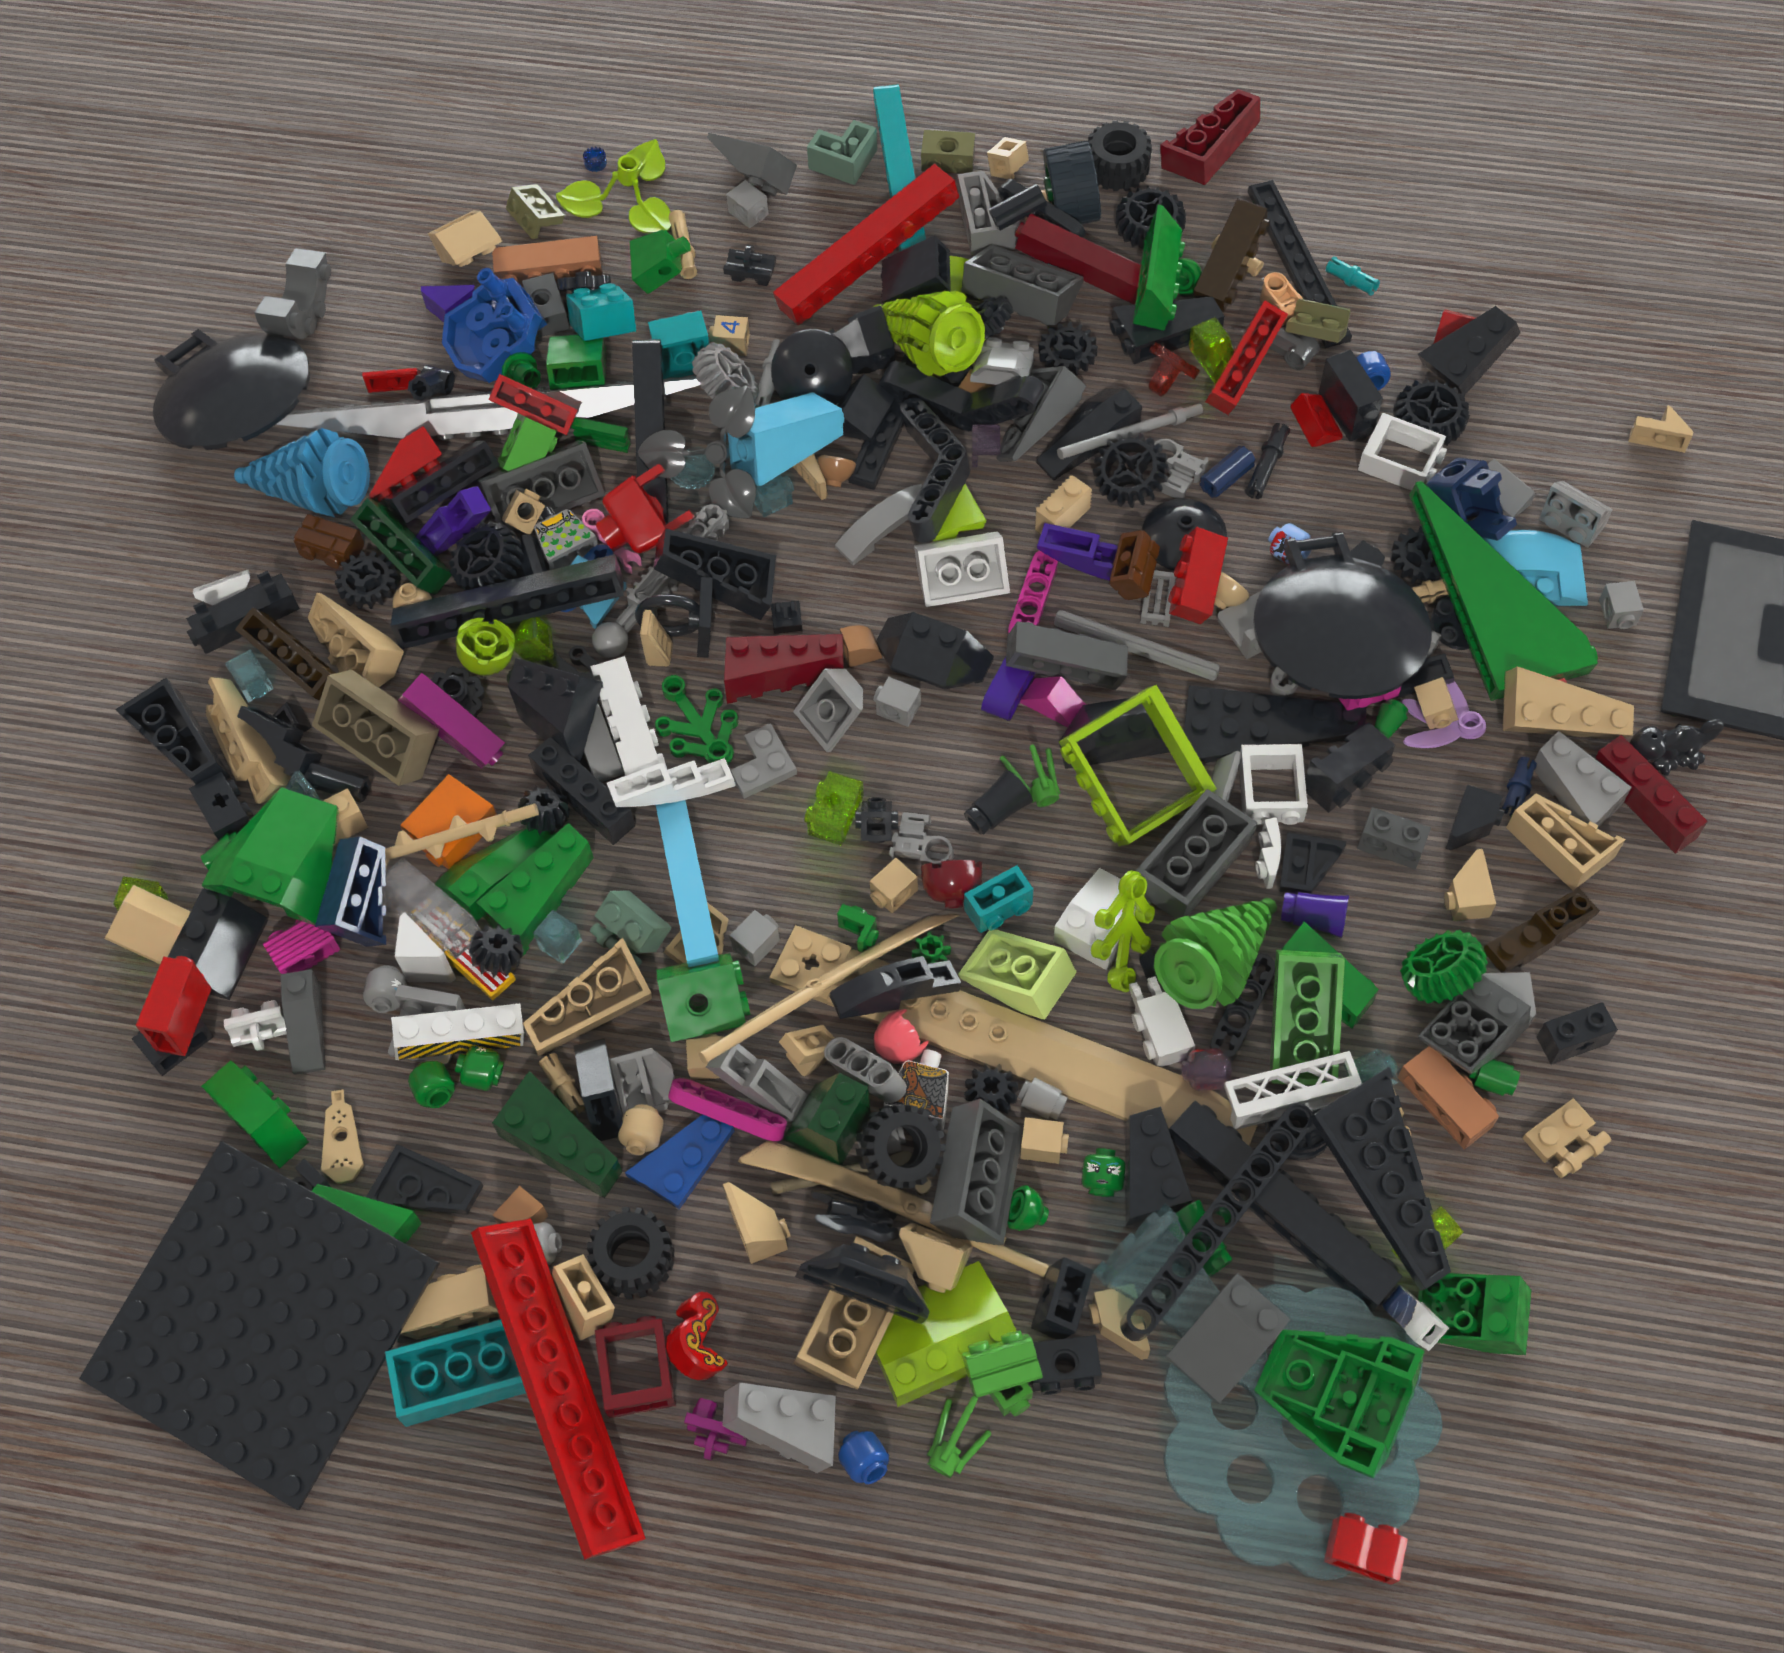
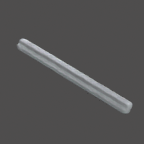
M1059 610L1054 619V625L1077 634H1084L1090 638L1103 641L1110 640L1117 644L1126 645L1129 652L1212 681L1217 678L1220 671L1219 664L1063 610Z

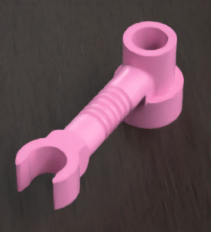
M598 509L587 510L582 516L583 524L595 534L597 540L607 545L595 525L597 521L605 517L603 512ZM624 547L613 552L623 564L624 570L629 574H632V567L628 564L630 561H634L639 566H642L641 557L637 553L626 550Z

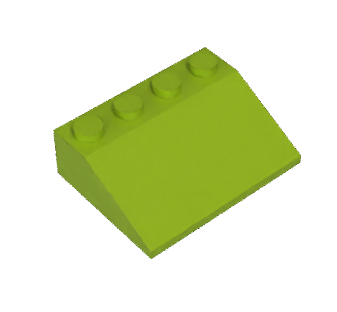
M979 1261L964 1267L956 1287L951 1291L946 1289L945 1293H941L926 1287V1284L918 1287L930 1311L928 1318L923 1324L895 1314L893 1315L875 1356L897 1407L967 1377L962 1353L969 1351V1345L985 1340L988 1341L989 1345L1002 1342V1335L1017 1331L1006 1307Z

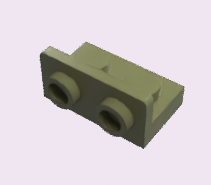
M538 184L511 187L506 210L531 239L538 238L541 227L563 223L565 215Z
M1298 299L1294 316L1287 321L1285 332L1339 343L1346 336L1351 310Z

